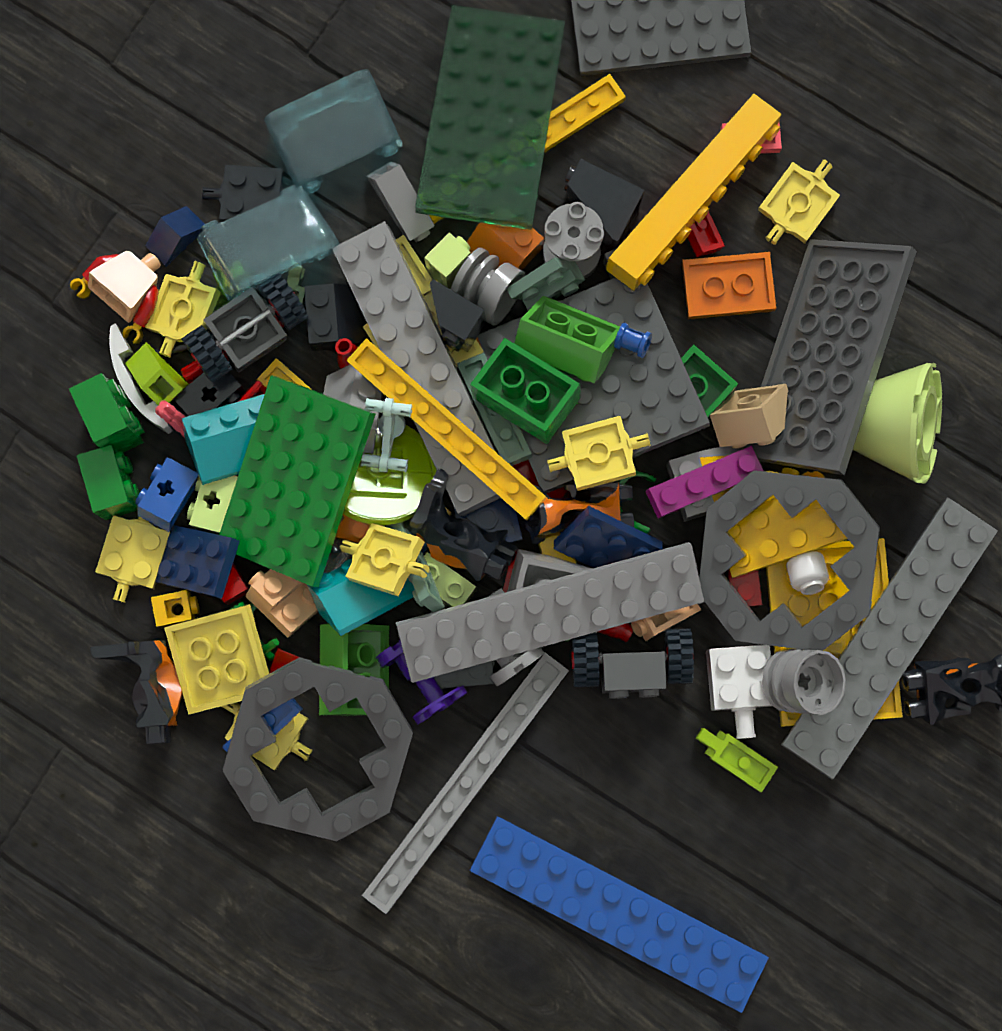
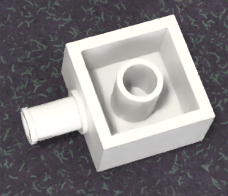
M770 645L715 648L706 651L711 711L731 709L732 712H735L736 739L756 737L753 710H756L755 707L772 706L764 694L762 685L763 671L768 660L771 658Z

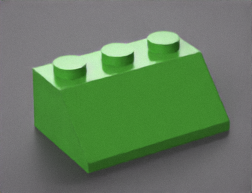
M542 296L520 319L514 344L557 370L573 374L582 381L595 383L606 370L615 350L614 342L620 326Z
M330 624L320 625V665L328 667L331 665L366 677L381 678L389 689V666L382 668L376 659L381 652L389 647V626L362 624L340 636ZM319 695V715L367 716L357 698L329 712Z

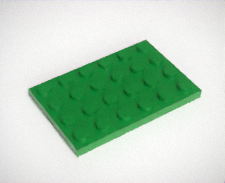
M271 375L219 535L240 541L236 552L237 555L309 586L319 587L376 414Z

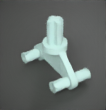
M367 398L365 410L383 413L378 421V429L383 434L381 456L363 453L361 466L379 468L380 472L386 473L388 469L406 472L408 459L390 458L394 438L400 436L404 431L406 425L404 417H411L412 404L394 403L392 398H386L385 401Z

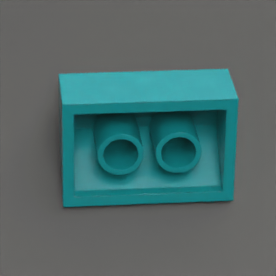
M265 394L182 418L184 438L202 485L239 474Z
M349 559L341 567L329 573H323L319 587L307 586L319 614L342 636L413 598L412 591L415 590L413 583L407 578L398 597L352 582L345 577L352 563V559Z

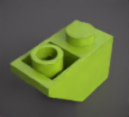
M147 342L125 363L140 388L158 406L163 400L170 403L188 385Z

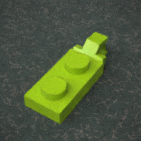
M702 728L696 736L698 741L708 747L705 754L711 760L760 793H762L778 768L728 733L725 734L719 731L715 736L705 728Z

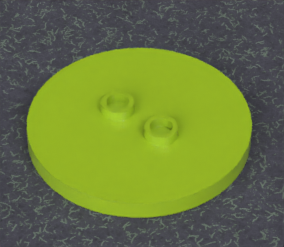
M405 425L403 433L394 438L390 458L408 459L406 472L389 469L387 473L380 472L379 468L361 466L362 461H360L343 512L344 515L370 525L371 523L378 525L401 523L414 516L425 485L431 482L437 471L418 432ZM378 428L373 454H365L381 456L383 434Z

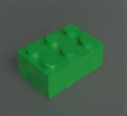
M506 338L503 339L470 384L473 399L545 444L549 443L581 398L580 383Z
M100 373L69 388L89 434L98 447L102 448L112 445L118 451L126 452L144 443L141 434L145 433L144 428L138 417H135L132 411H129L128 408L132 407V403L114 379L109 380L103 373Z

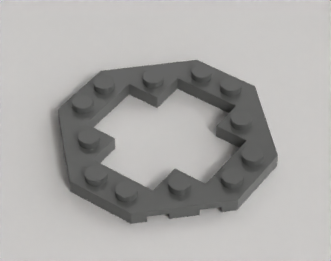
M754 470L707 508L699 577L704 602L735 641L823 651L871 613L880 527L842 480ZM773 495L791 518L797 516L817 500L854 546L852 550L830 566L850 591L805 626L800 624L785 603L781 604L760 621L724 575L727 570L746 556L728 531Z
M299 657L245 687L224 762L223 772L253 821L338 841L390 813L412 739L413 729L383 679L373 676L366 677L331 665L328 667L312 663L311 660ZM312 687H315L329 712L357 698L384 743V746L360 758V764L373 785L321 812L307 788L280 802L252 757V754L276 742V736L263 714Z

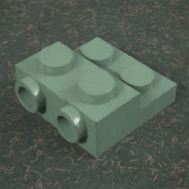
M554 257L506 288L511 299L523 300L526 308L530 310L542 296L555 300L561 295L567 297L575 293L579 289L578 285L585 281V278L575 261Z

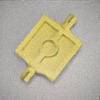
M822 160L814 173L804 170L792 162L758 209L759 212L771 219L775 225L765 237L768 242L772 239L771 244L776 245L783 233L786 232L806 243L840 196V194L828 187L823 180L833 168L830 163L826 166L828 161Z
M194 261L189 277H175L166 274L159 290L155 311L145 328L165 337L159 354L171 358L176 342H183L181 338L200 325L207 330L203 319L213 313L221 292L217 288L200 282L206 267L203 263Z
M621 416L562 431L565 442V456L548 459L547 462L550 473L568 467L574 477L577 491L636 476L633 464V450L651 445L648 433L630 438L624 430Z
M113 515L95 572L109 576L118 582L114 600L125 603L129 586L140 585L151 589L155 588L158 568L162 561L170 532L154 527L141 517L128 520Z
M371 523L366 535L358 544L344 540L342 541L344 545H340L341 552L353 555L352 563L345 577L352 582L398 597L410 574L426 578L427 574L425 572L429 573L428 565L416 562L425 542L420 537Z
M238 702L221 706L235 715L233 725L225 736V739L228 741L232 737L241 706ZM300 713L297 714L275 735L276 742L254 753L252 756L273 770L278 768L283 758L291 751L307 761L313 750L298 742L300 731L308 718Z

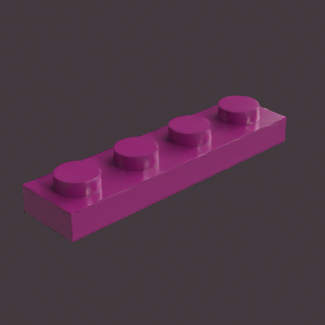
M750 446L651 487L645 492L659 519L730 489L754 470L763 471V468L753 447Z

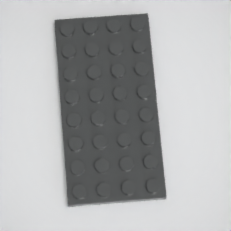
M809 240L761 387L787 384L785 428L775 438L776 440L768 445L760 446L758 443H752L740 448V450L752 446L760 462L845 475L917 252L912 246Z

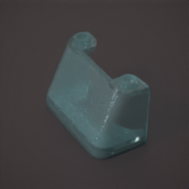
M366 69L357 71L276 109L264 119L269 135L297 192L301 194H311L321 187L320 184L324 179L323 175L375 151L377 155L389 157L398 152L399 147L403 146L370 71Z
M292 185L280 192L281 196L221 223L213 220L201 227L203 232L198 235L197 240L228 302L252 286L256 288L259 284L277 273L283 274L307 262L311 263L316 258L321 260L333 254L332 248L338 246L339 242L304 188L297 189L296 185Z

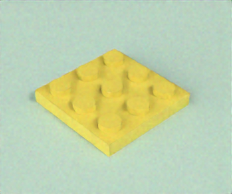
M250 604L164 628L188 715L242 701L245 687L269 674Z

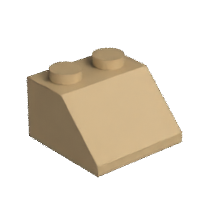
M787 384L737 390L710 414L720 447L732 446V448L738 449L752 443H758V445L763 446L774 442L775 438L785 428Z

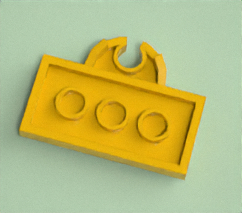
M773 495L728 531L746 554L744 558L730 568L732 578H737L783 562L797 555L843 541L847 537L817 500L797 516L791 518Z

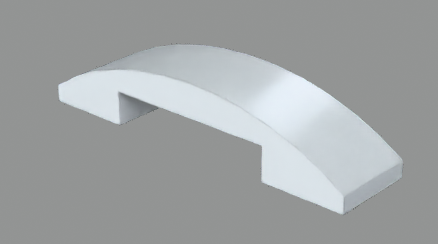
M116 323L111 325L109 335L110 354L116 376L124 392L135 407L150 422L168 434L173 432L172 427L156 414L155 408L158 405L154 401L146 404L124 361L125 357L134 355L126 338L123 337V332Z

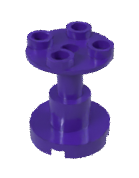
M400 640L392 648L391 646L376 657L382 668H386L396 662L406 680H411ZM434 677L417 681L415 683L429 705L416 713L413 719L419 725L433 716L432 714L446 709L468 692L462 685L444 695Z

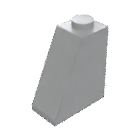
M390 161L366 176L407 240L411 241L414 239L417 242L430 234L429 229L435 225L400 164Z

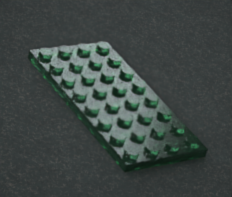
M452 5L415 213L532 230L565 21Z

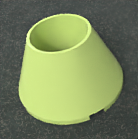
M926 363L875 380L853 447L854 451L916 483L922 484L926 483L931 476L937 455V449H933L935 434H940L942 385L940 372L932 368L936 367L935 363Z

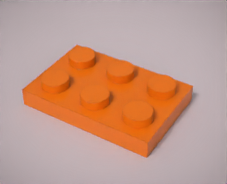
M770 252L682 261L688 319L772 312L776 310Z

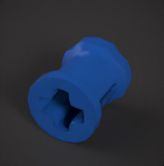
M623 323L616 335L614 346L616 349L622 347L637 353L638 357L644 358L652 340V333L647 331L644 334L629 328L628 324Z

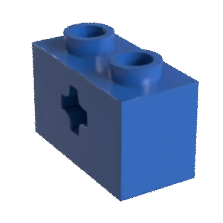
M168 457L163 465L157 464L150 477V480H152L148 490L143 488L136 499L135 504L138 505V516L170 532L195 490L199 476L198 473ZM167 490L171 492V494L167 493L164 497L160 495V493L164 494Z

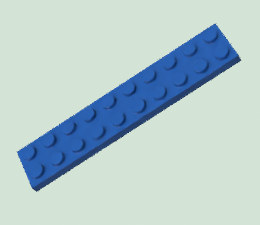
M498 816L470 869L471 872L741 1013L769 958Z

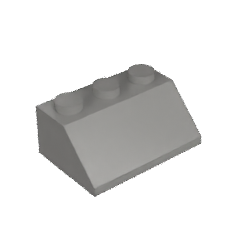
M351 364L326 377L323 394L362 409L366 407L367 398L381 401L383 399V393ZM373 412L376 415L364 453L373 454L380 417L379 412Z

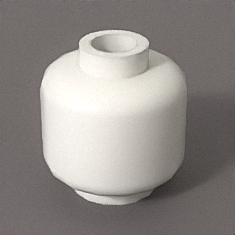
M810 551L792 557L786 564L792 588L801 591L803 595H812L822 591L824 585L829 580L824 556L817 551Z

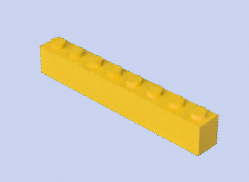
M753 94L608 259L606 270L633 291L640 284L645 286L654 275L655 271L653 269L658 263L663 265L673 253L671 248L676 242L681 244L691 232L690 226L695 221L700 223L709 211L708 206L713 200L718 202L727 191L725 186L731 180L736 182L745 170V163L748 160L753 162L763 149L761 145L765 140L771 141L780 130L778 123L782 114Z

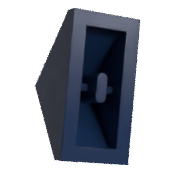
M185 206L160 218L145 247L167 267L207 228V225Z

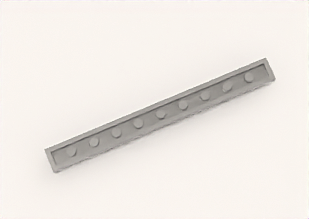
M547 653L540 658L362 896L387 914L568 673V669Z

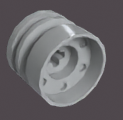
M477 248L469 255L459 269L451 290L484 309L486 322L494 326L506 317L517 300L511 299L506 288L525 277V273L510 263H503L499 266L498 256L489 255V252L484 248Z
M784 649L776 652L768 660L762 679L764 694L773 707L779 711L823 715L832 712L839 705L844 695L846 683L844 669L838 658L827 651Z

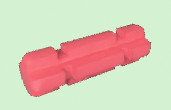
M161 401L159 406L155 408L156 414L184 437L182 418L185 416L167 401Z

